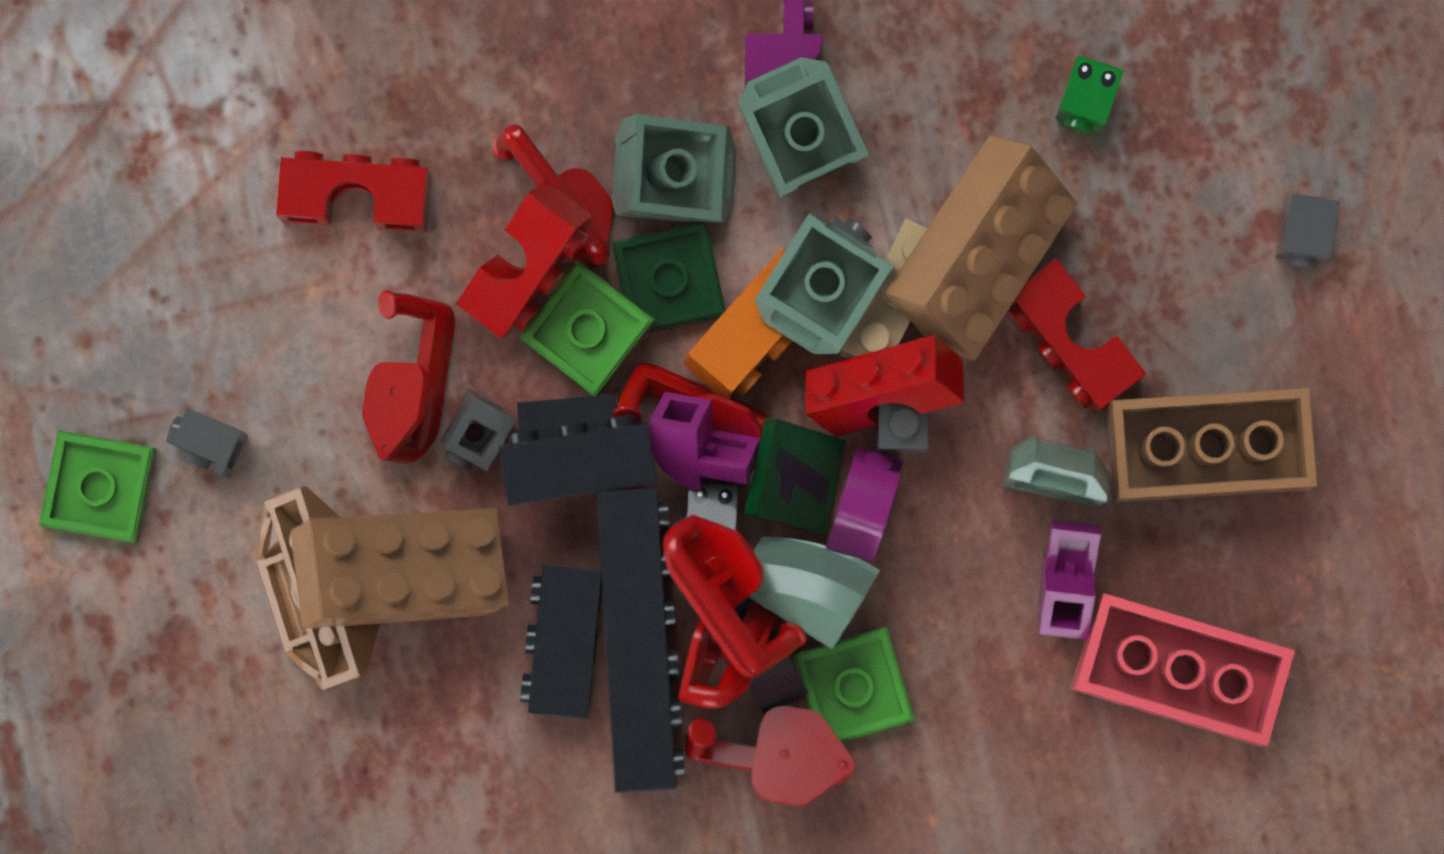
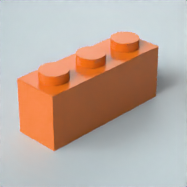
M783 247L687 353L683 363L689 371L717 395L729 400L736 392L744 397L762 377V374L757 369L769 356L773 361H776L793 342L763 322L754 302L786 250Z

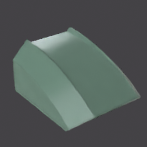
M801 57L747 83L738 105L778 197L799 189V186L835 169L853 164L870 156L827 62Z
M634 114L622 119L615 139L614 184L611 197L616 215L660 220L724 223L733 207L736 148L730 127L643 114Z
M810 211L754 302L765 324L811 353L838 354L890 273L894 263L879 251L852 236L828 219Z
M1034 433L1010 447L1001 486L1096 509L1107 501L1109 477L1093 447L1086 450L1038 438Z
M762 537L753 551L762 564L764 582L749 598L786 621L798 625L804 632L833 649L880 570L859 558L827 549V546L786 537Z

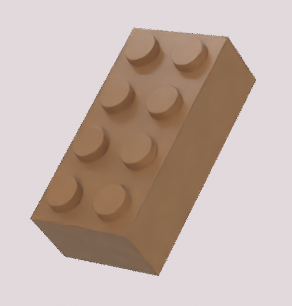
M990 135L885 291V294L925 337L935 334L960 356L976 360L1078 202L1032 146Z
M1310 388L1112 400L1106 405L1113 503L1306 491L1317 487Z
M497 508L309 519L291 530L302 629L487 616L509 605Z

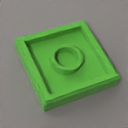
M577 261L520 339L591 395L598 396L602 394L657 320L585 264Z
M58 430L39 526L137 544L156 449Z
M887 627L837 641L833 649L823 645L793 654L798 675L809 693L805 695L809 710L818 712L824 718L841 743L915 721Z

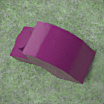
M784 0V34L745 33V87L749 81L798 58L819 60L823 34H804V30H813V1Z
M664 392L649 422L651 451L659 467L676 482L699 491L706 477L747 484L755 466L760 438L713 430L711 399Z
M856 447L827 543V549L874 562L897 489L903 461L890 458L881 452H870Z
M1051 520L1046 554L1043 555L1038 599L1039 634L1088 640L1096 597L1094 574L1101 539L1100 525Z

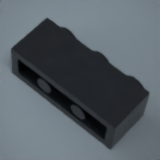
M636 414L606 418L607 427L588 430L587 422H578L557 426L558 435L539 438L538 429L508 434L510 443L499 446L508 506L656 483L647 421L637 423Z
M543 565L542 576L533 575L530 604L539 605L537 625L528 624L525 653L534 654L532 674L523 673L520 703H529L528 713L589 719L602 596V571Z

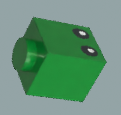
M1077 55L1055 118L1065 121L1063 125L1065 129L1080 135L1090 136L1092 131L1101 133L1106 125L1124 70Z

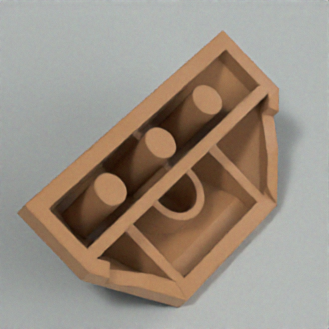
M307 486L296 488L265 501L263 507L265 518L260 530L256 561L285 653L304 672L315 678L316 683L323 690L366 675L380 623L302 629L291 530L309 519L340 516Z

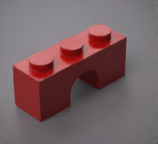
M295 151L294 158L281 157L276 216L283 223L330 226L332 207L335 200L346 191L358 189L366 191L373 196L375 203L373 222L378 229L427 232L431 174L427 167H420L419 160L391 158V165L371 164L372 158L369 156L345 154L342 161L323 160L324 155L322 153L312 151Z
M545 180L526 195L504 229L506 233L516 239L523 247L526 255L525 268L514 266L499 254L495 255L479 267L456 302V305L501 339L515 328L524 331L539 311V308L534 303L541 292L548 295L563 276L564 272L558 267L565 256L573 258L586 242L589 235L583 229L593 215Z
M1055 258L1027 280L1008 309L1007 314L1022 333L1030 330L1041 345L1036 348V351L1044 363L1052 371L1060 368L1071 382L1066 386V389L1077 405L1083 410L1090 407L1096 414L1147 373L1117 335L1103 346L1094 349L1082 348L1072 342L1066 332V317L1072 309L1085 299L1086 295L1058 259Z
M935 334L806 371V415L835 437L878 426V405L905 404L923 414L965 402L963 358Z

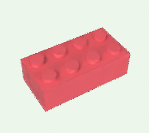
M1103 593L1097 596L1088 640H1084L1070 690L1256 746H1268L1295 650Z

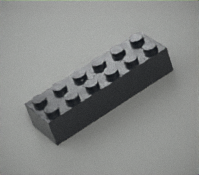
M657 488L597 492L615 793L676 789V779L685 778L686 772L684 748H674L673 729L683 728L681 701H679V698L671 699L670 679H680L678 649H668L667 630H677L674 598L665 599L664 581H674L666 565L661 532H667L670 529L668 499L659 500Z

